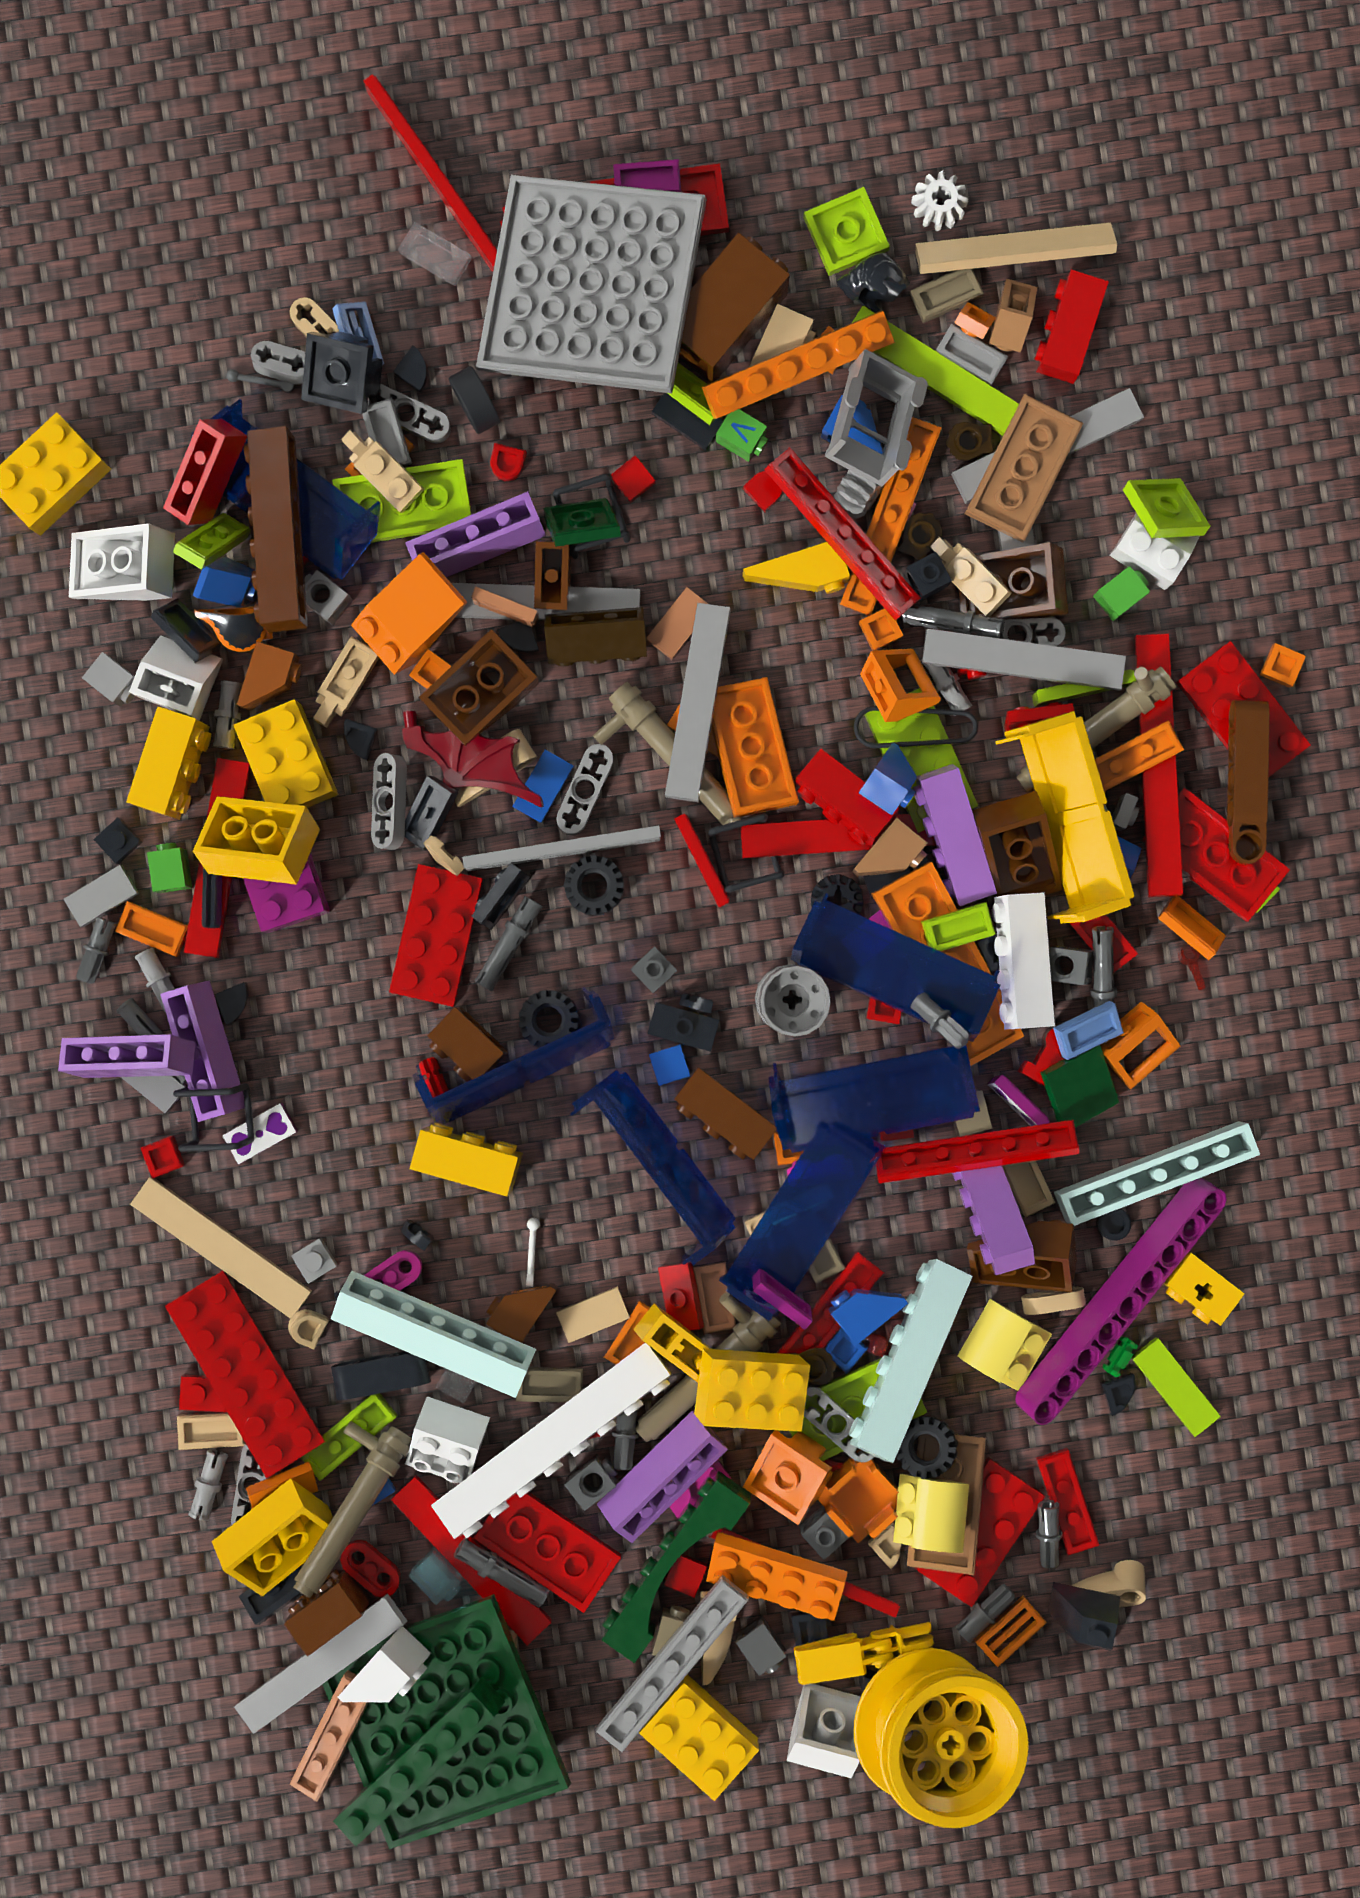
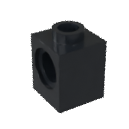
M937 552L908 566L903 574L908 584L921 597L918 603L948 588L952 581Z

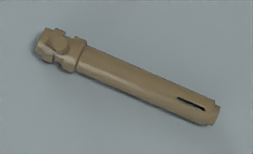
M1161 666L1155 671L1153 669L1147 671L1144 667L1137 668L1134 672L1137 682L1135 681L1126 687L1124 694L1084 722L1092 749L1139 714L1148 713L1155 707L1154 703L1158 700L1164 701L1171 696V691L1176 688V685ZM1028 765L1019 770L1021 774L1016 778L1028 793L1032 789L1035 791Z
M627 681L609 697V701L613 704L612 709L617 714L601 727L593 737L602 745L624 724H627L632 731L637 730L670 767L675 733L657 715L656 707L649 700L645 701L641 697L642 692L637 686L632 687ZM704 767L699 800L722 825L741 820L744 816L733 817L727 791Z
M726 1292L720 1297L719 1302L739 1323L733 1328L734 1332L715 1349L757 1352L764 1345L762 1342L767 1337L772 1338L778 1332L777 1328L782 1322L766 1304L760 1308L755 1307L749 1313L729 1292ZM686 1375L637 1420L638 1424L635 1428L637 1433L646 1442L651 1439L656 1440L696 1403L698 1382L689 1375Z
M351 1421L343 1433L370 1449L371 1452L366 1458L367 1465L294 1579L297 1582L293 1588L305 1596L311 1598L313 1593H318L389 1477H394L400 1468L399 1461L402 1457L406 1458L412 1438L397 1428L390 1426L389 1430L383 1432L379 1439Z

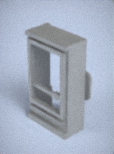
M865 349L848 369V379L825 457L882 487L898 470L903 471L907 468L912 445L906 439L914 407L918 408L923 404L928 383L923 377H916ZM863 386L895 403L887 438L857 423L853 418ZM854 427L885 444L883 453L880 454L848 437L850 428Z

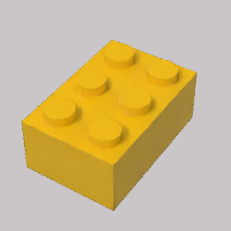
M56 412L0 464V498L31 530L41 536L112 469L71 425Z
M295 699L233 725L265 802L301 805L308 808L339 795L303 707Z
M157 706L126 802L180 820L181 814H186L191 802V796L188 795L191 783H196L200 775L201 764H198L201 753L202 751L206 752L211 741V733L208 732L210 727L196 718Z
M217 796L193 849V853L208 874L297 884L320 829L306 806Z
M440 1123L431 1124L430 1127L428 1126L420 1130L409 1169L503 1196H508L512 1192L523 1154L516 1151L517 1145L504 1141L495 1142V1145L485 1143V1136L472 1132L463 1133L462 1136L453 1134V1127Z
M703 1348L694 1415L704 1426L802 1432L810 1365L800 1355Z
M290 1478L232 1526L228 1527L212 1541L223 1571L259 1595L264 1596L306 1562L333 1519V1515L326 1503Z
M688 1674L639 1731L641 1736L714 1801L759 1751L758 1737Z

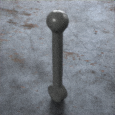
M230 369L226 374L230 382L241 380L279 387L285 393H291L294 390V384L285 381L239 374L234 369Z

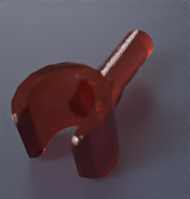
M1191 946L1194 959H1188L1181 948L1178 954L1180 962L1188 965L1198 990L1205 989L1206 986L1197 963L1200 953Z
M871 1333L865 1338L870 1341L867 1349L868 1352L880 1357L885 1355L888 1340L884 1336Z

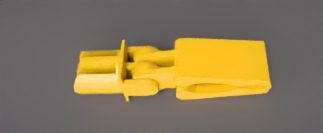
M931 1622L900 1628L889 1625L890 1628L873 1631L870 1633L871 1636L864 1639L857 1638V1633H848L795 1646L794 1655L798 1682L806 1685L862 1676L867 1673L866 1665H875L876 1668H882L889 1661L906 1652L932 1648L931 1646L934 1644L933 1636L929 1634L932 1631Z

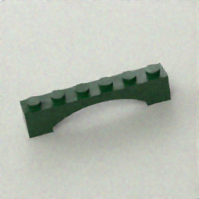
M720 1471L717 1472L713 1479L707 1477L697 1491L700 1497L694 1505L690 1503L686 1505L678 1517V1521L681 1522L675 1532L669 1530L659 1544L662 1550L656 1558L650 1556L639 1572L643 1575L636 1585L632 1582L629 1584L621 1596L623 1604L618 1611L611 1609L601 1625L605 1628L602 1641L633 1663L637 1661L654 1637L656 1625L651 1622L652 1604L657 1590L669 1569L689 1547L704 1536L724 1527L731 1531L750 1505L751 1493Z
M482 1676L407 1751L349 1801L333 1822L356 1847L488 1724L501 1709L505 1700Z

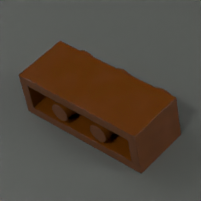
M697 1067L674 1098L679 1103L676 1106L679 1112L690 1120L697 1116L705 1123L702 1127L704 1131L716 1140L720 1136L732 1143L728 1149L742 1160L747 1156L754 1160L778 1129L769 1120L699 1067Z

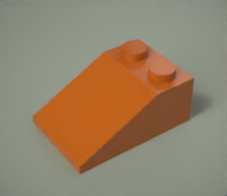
M422 552L366 605L351 626L395 675L416 664L421 659L427 649L431 647L467 604V601L431 559Z

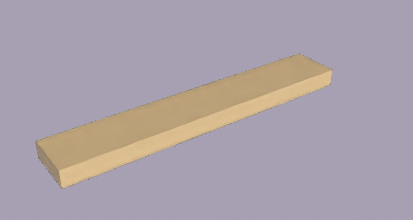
M1110 222L916 243L915 253L920 274L1113 254L1117 250V241Z
M148 1178L130 1204L290 1319L299 1311L312 1292L307 1286L155 1178Z

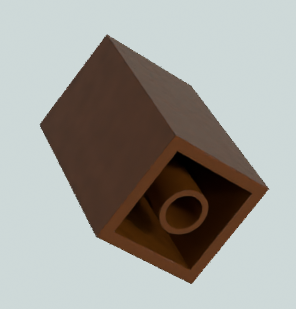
M739 232L690 290L679 358L709 383L716 381L771 316L777 304L780 305L788 293L790 274L786 265L775 257L770 259L762 252V246L750 236L745 238Z

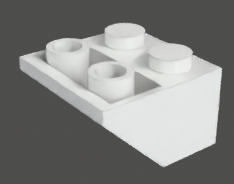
M160 635L141 660L129 692L138 698L200 721L223 659L209 655L195 663L173 640Z
M426 1397L414 1428L405 1465L411 1466L419 1472H429L444 1477L452 1483H461L473 1472L490 1417Z

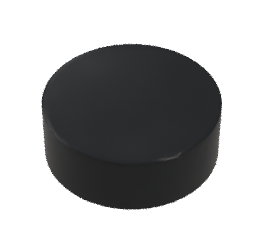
M1117 1209L1097 1217L1096 1226L1103 1237L1108 1240L1118 1241L1129 1234L1131 1219L1124 1210Z

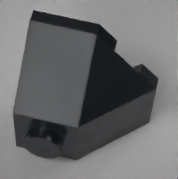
M1053 1582L1048 1612L1076 1644L1108 1651L1113 1649L1118 1624L1120 1596Z

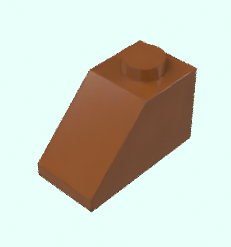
M256 642L237 705L242 709L250 711L290 690L292 682L297 683L301 674L302 664L299 663L300 658L293 652Z

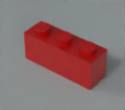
M1072 269L1066 280L1060 278L1054 298L1059 299L1056 311L1050 309L1044 329L1049 330L1046 342L1040 341L1034 360L1039 361L1037 373L1074 384L1079 376L1109 281Z
M199 419L163 509L187 525L206 524L211 521L242 451L247 435L223 419Z
M823 749L816 753L796 777L795 787L798 789L797 794L809 804L816 803L823 809L822 813L828 820L834 824L840 822L849 829V835L862 845L866 842L869 846L873 847L897 818L899 812L897 807L893 815H890L859 794L865 782Z

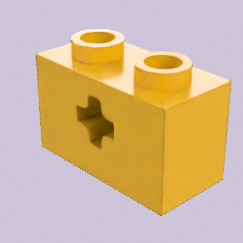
M1188 1252L1164 1282L1168 1287L1165 1293L1179 1304L1186 1300L1195 1308L1191 1313L1207 1325L1212 1320L1221 1326L1245 1294L1190 1252ZM1197 1284L1203 1286V1289L1206 1291L1203 1296L1199 1295L1194 1289Z

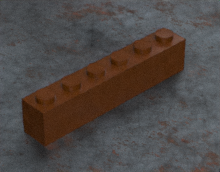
M286 426L247 431L248 443L244 444V455L250 468V475H246V487L252 499V506L248 507V519L254 531V538L250 539V551L256 562V570L252 571L253 587L258 594V603L254 604L255 619L269 633L308 628L295 437Z

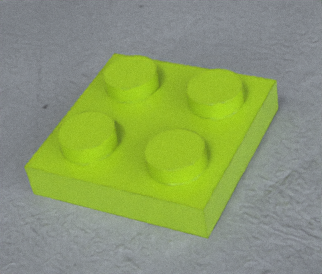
M864 187L810 209L803 214L828 276L857 265L870 255L889 251L890 245Z
M1181 478L1128 480L1123 488L1125 495L1151 538L1204 536L1211 527Z

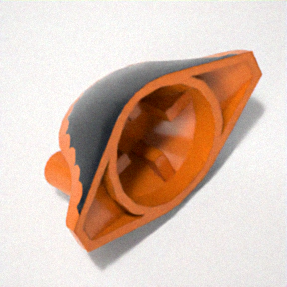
M254 606L194 610L195 616L210 624L219 641L230 650L236 652L250 651L255 648L256 642L261 643L263 639L273 638V632L269 633L257 623L254 615Z

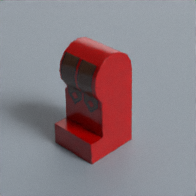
M1056 1026L1048 1028L1043 1033L1042 1047L1033 1063L1023 1060L1017 1071L1044 1087L1040 1072L1064 1059L1061 1056L1053 1030Z

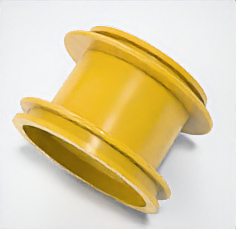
M923 1648L897 1656L885 1664L872 1677L863 1691L857 1706L854 1720V1743L864 1771L879 1788L890 1794L902 1809L921 1821L943 1828H962L977 1824L1001 1809L1011 1798L1022 1779L1028 1756V1734L1019 1707L1000 1683L987 1674L978 1671L966 1659L953 1652L936 1648ZM932 1701L930 1708L923 1712L925 1705ZM963 1702L960 1711L955 1713L957 1705ZM913 1730L911 1738L904 1742L907 1733ZM926 1761L924 1768L917 1771L919 1765Z

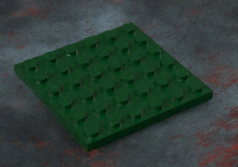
M495 1594L404 1627L431 1654L423 1663L427 1667L426 1671L403 1697L397 1693L390 1702L368 1703L347 1745L364 1787L375 1780L407 1751L482 1676L505 1700V1703L488 1724L380 1824L389 1849L569 1788L571 1780ZM394 1633L322 1684L329 1702L343 1675L348 1670L358 1675Z

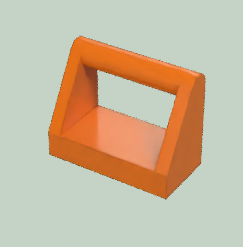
M914 649L871 651L860 675L885 722L899 721L940 702L941 698ZM907 664L922 693L906 694L894 669Z
M1143 1002L1137 1004L1120 1019L1123 1034L1100 1044L1106 1063L1129 1089L1135 1087L1181 1047L1158 1013ZM1157 1030L1166 1042L1128 1074L1119 1061L1152 1032Z

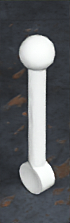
M530 1218L527 1222L530 1236L526 1287H533L536 1230L540 1227V1222L537 1218Z

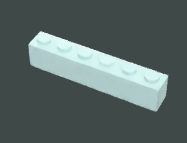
M1238 1121L1055 1191L1054 1194L1065 1222L1075 1226L1260 1155L1249 1124Z
M938 1259L929 1260L927 1264L923 1263L916 1276V1281L919 1284L915 1293L909 1294L906 1299L908 1304L903 1307V1312L906 1313L901 1325L897 1324L891 1333L889 1342L892 1343L888 1356L883 1355L878 1363L876 1373L879 1374L876 1384L874 1387L870 1386L864 1396L863 1405L866 1407L861 1418L857 1417L849 1432V1436L852 1437L850 1445L886 1462H894L973 1276Z
M351 1271L344 1283L331 1316V1320L514 1398L518 1394L536 1351L533 1347L354 1271Z

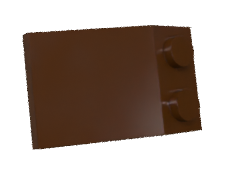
M1048 542L976 555L1012 592L990 616L991 618H1002L1004 620L1030 619L1069 614L1063 548ZM959 590L960 611L967 613L970 610L975 611L976 615L985 616Z
M491 629L420 695L419 699L466 746L514 708L539 682L538 677Z
M1037 791L972 810L997 891L996 897L1029 893H1044V895L1064 890L1046 812Z
M1051 1220L1049 1222L1037 1221L1025 1225L1033 1245L1035 1264L995 1275L991 1263L985 1264L980 1250V1245L984 1244L982 1239L967 1245L973 1283L1073 1292L1077 1262L1073 1224L1061 1220Z

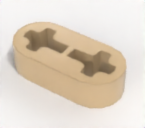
M299 298L291 305L290 317L306 338L307 333H319L318 331L321 328L329 335L333 332H339L337 324L310 298ZM301 309L306 311L312 309L310 313L316 322L311 324L305 318L300 320L301 315L299 311Z
M1073 1287V1292L1048 1290L1029 1293L1021 1297L1023 1312L1026 1315L1051 1313L1086 1306L1083 1287Z

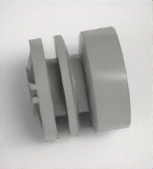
M792 964L777 966L767 972L758 983L755 994L756 1009L763 1022L781 1034L794 1037L807 1035L819 1028L828 1016L831 1003L829 989L822 977L811 969ZM789 990H792L793 995L798 996V1002H793L792 1008H789L788 1004L782 1001L783 996L789 995Z

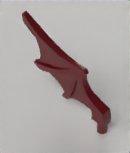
M416 711L403 712L405 728H402L406 748L433 758L443 771V783L450 788H491L517 796L541 808L544 807L542 797L530 790L520 780L515 770L513 749L514 745L520 742V739L511 736L493 739L479 735L464 746L450 730L441 733L426 732L424 726H418Z

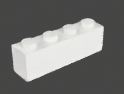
M1029 893L994 897L992 918L996 923L997 930L994 949L996 955L999 956L1000 970L997 973V984L999 989H1001L1002 995L999 1014L1001 1021L1004 1023V1030L1055 1026L1044 893Z

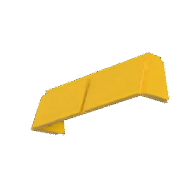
M1075 711L1004 732L1006 738L995 741L996 745L1020 739L1034 789L1037 791L1046 812L1059 872L1070 908L1047 916L1048 920L1060 919L1061 924L1086 922L1131 906L1130 899L1134 898L1135 895L1111 813L1104 809L1107 799L1083 717H1076Z

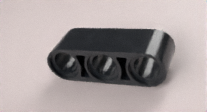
M406 1351L347 1361L331 1366L337 1400H347L401 1390L431 1382L428 1361Z

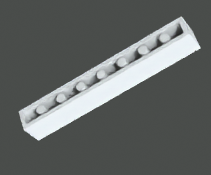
M644 1343L431 1505L454 1539L462 1534L466 1539L483 1527L479 1521L491 1514L495 1518L509 1507L507 1503L509 1498L516 1493L521 1498L535 1488L536 1484L533 1480L544 1473L546 1477H549L563 1466L560 1460L567 1454L571 1453L575 1457L589 1447L588 1438L596 1432L602 1437L617 1425L614 1419L621 1413L625 1412L629 1416L644 1404L640 1399L651 1391L656 1396L668 1387L670 1383L667 1379L673 1375L672 1371L658 1352Z

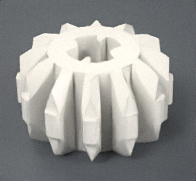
M942 170L939 172L937 180L931 174H928L925 177V184L917 183L915 188L917 194L912 197L911 203L917 206L914 211L915 218L925 216L923 220L924 227L929 226L930 222H934L935 230L939 231L944 222L951 229L954 227L955 219L961 220L965 212L962 208L967 206L968 198L962 196L966 190L965 185L955 186L956 175L950 177L949 181L945 180V174ZM937 197L942 198V199H943L942 203H944V205H938V204H936V203H937V199H936V198H937Z

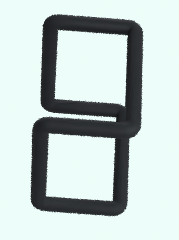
M609 473L560 487L553 491L555 504L563 505L560 494L606 480L609 496L620 525L621 537L584 542L577 545L572 544L571 554L574 559L578 558V551L623 537L625 543L630 542V534L626 528L614 490L612 476Z
M767 814L756 815L709 830L708 836L722 885L727 894L784 877L785 873L781 871L778 857L771 856L775 873L729 885L715 837L717 833L761 821V824L768 823Z
M247 1083L221 1089L189 1090L187 1086L173 1092L175 1097H189L193 1140L178 1147L179 1151L236 1150L253 1143L254 1126L251 1094ZM243 1091L248 1138L237 1143L199 1144L198 1120L191 1097L231 1095Z

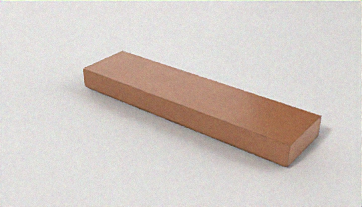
M349 1670L343 1675L290 1782L291 1786L316 1802L323 1796L369 1703L342 1702L338 1698L357 1676Z

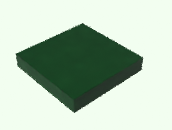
M606 498L543 508L544 520L555 547L621 537L620 525Z
M1100 1045L1069 1060L1063 1059L1040 1072L1057 1122L1074 1120L1076 1128L1120 1103Z

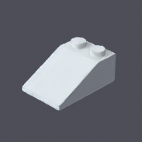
M152 524L72 533L69 598L141 601L172 598L175 533Z

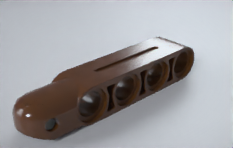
M1232 700L1229 710L1227 791L1229 852L1233 860L1244 865L1252 864L1259 860L1266 849L1269 768V704L1267 701Z

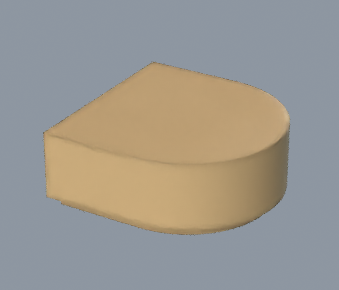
M300 1310L291 1317L288 1330L297 1343L315 1349L329 1319L327 1316L312 1310Z

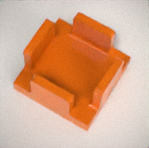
M775 1430L766 1442L743 1488L799 1525L810 1507L820 1498L833 1474L830 1471L832 1467L820 1460L826 1448L800 1431L792 1438H787Z
M850 1457L839 1470L833 1472L818 1501L825 1507L828 1516L849 1538L852 1536L859 1543L868 1534L873 1539L876 1538L898 1517L895 1510L899 1491L897 1485L873 1459L868 1462H857Z

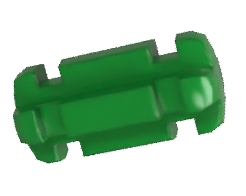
M1125 1336L1120 1337L1122 1342L1120 1345H1115L1107 1358L1109 1362L1107 1365L1104 1363L1102 1367L1114 1377L1121 1375L1119 1371L1120 1369L1124 1370L1132 1358V1350L1138 1349V1345Z

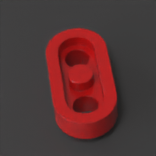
M354 1540L346 1546L341 1554V1565L345 1572L373 1595L381 1598L386 1594L391 1596L398 1589L401 1582L400 1570L367 1541ZM356 1551L362 1552L365 1560H355L353 1553ZM387 1573L390 1576V1581L382 1582L379 1579V1574Z

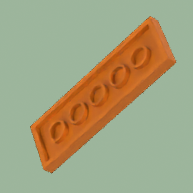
M927 862L871 893L923 991L943 1010L951 1011V1017L969 1032L970 1039L968 1043L960 1049L954 1047L965 1068H969L1024 1037L1021 1029L1004 1030V1023L1001 1021L999 1014L1000 1005L1002 1004L1001 991L974 941L933 954L929 952L921 921L957 911L932 862Z

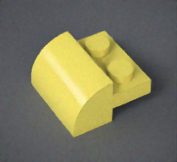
M989 1299L960 1350L958 1357L990 1378L1018 1391L1028 1378L1052 1334L1021 1317L1016 1312Z
M900 1474L896 1507L898 1517L895 1519L893 1542L910 1545L911 1548L963 1553L969 1484L944 1479H921L918 1476Z

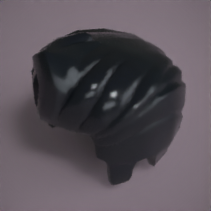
M880 252L862 260L848 274L840 277L836 284L852 301L856 300L862 306L877 313L880 309L875 305L876 300L893 302L910 285V281L900 265L891 256Z

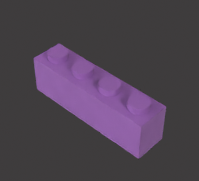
M525 492L405 543L412 561L420 553L424 552L445 577H448L545 537L546 534L528 492Z
M951 764L917 776V786L913 787V790L916 791L914 796L919 806L924 805L927 817L922 819L928 837H934L937 848L932 850L937 867H943L946 879L942 880L950 897L957 905L961 906L997 894L959 768Z
M210 980L160 994L172 1035L195 1042L192 1075H184L188 1089H221L240 1085ZM243 1091L231 1095L191 1097L198 1122L245 1108Z
M171 1034L62 1038L58 1071L82 1078L192 1075L195 1042Z
M995 1166L952 1173L955 1181L961 1180L963 1188L959 1189L963 1205L965 1208L971 1207L973 1216H970L969 1219L975 1236L981 1235L984 1244L980 1245L985 1264H992L995 1275L1035 1264L1033 1245L1003 1167Z
M691 1411L617 1483L614 1489L597 1503V1506L612 1528L633 1543L728 1449L711 1426H704L694 1415V1412Z

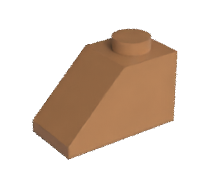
M1006 279L989 344L995 345L1003 351L1021 352L1033 317L1038 287Z
M896 818L854 868L853 873L856 876L904 872L908 866L915 869L927 855L922 850L927 842Z

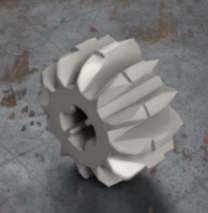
M848 470L837 487L834 498L850 516L857 519L864 516L867 510H870L872 504L881 493L882 487Z

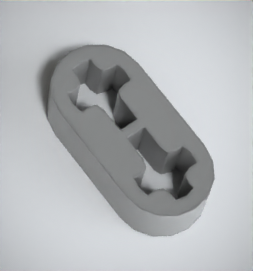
M262 341L254 345L251 350V359L254 369L258 373L292 384H303L304 368H299L297 372H294L292 366L296 367L298 363H303L304 367V351L271 341ZM267 354L272 355V359H268L266 363L261 362V358H265Z

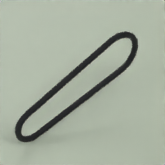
M877 706L866 707L855 718V736L866 747L889 748L892 743H870L861 736L859 722L863 715L870 711H879ZM927 708L917 713L967 716L973 722L972 733L968 737L960 739L894 743L899 747L966 743L976 736L978 722L974 715L968 711Z

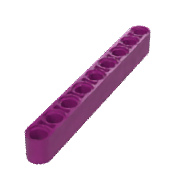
M1203 1177L1185 1183L1020 1387L1015 1398L1016 1404L1037 1424L1046 1425L1055 1419L1221 1213L1227 1201L1223 1190Z

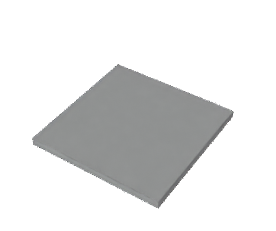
M511 175L476 368L479 371L672 394L706 205L705 195Z

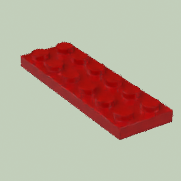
M224 1271L165 1305V1308L266 1479L326 1442Z

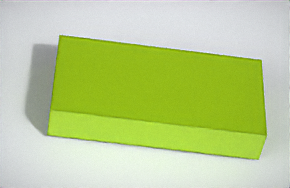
M985 902L921 921L931 954L996 935L989 909Z

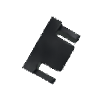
M317 332L307 333L301 400L359 414L367 412L369 395L379 392L383 360L380 358L372 359L374 345H369L368 338L344 332H336L330 335Z

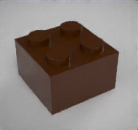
M454 1007L427 1035L433 1041L429 1047L442 1059L449 1057L457 1065L453 1068L454 1071L466 1082L472 1080L475 1083L482 1081L508 1054V1051L462 1007Z
M335 1569L330 1572L317 1594L313 1593L311 1598L302 1594L293 1601L295 1604L288 1609L290 1614L284 1622V1626L308 1657L362 1617L372 1598L364 1587L345 1570L339 1573Z

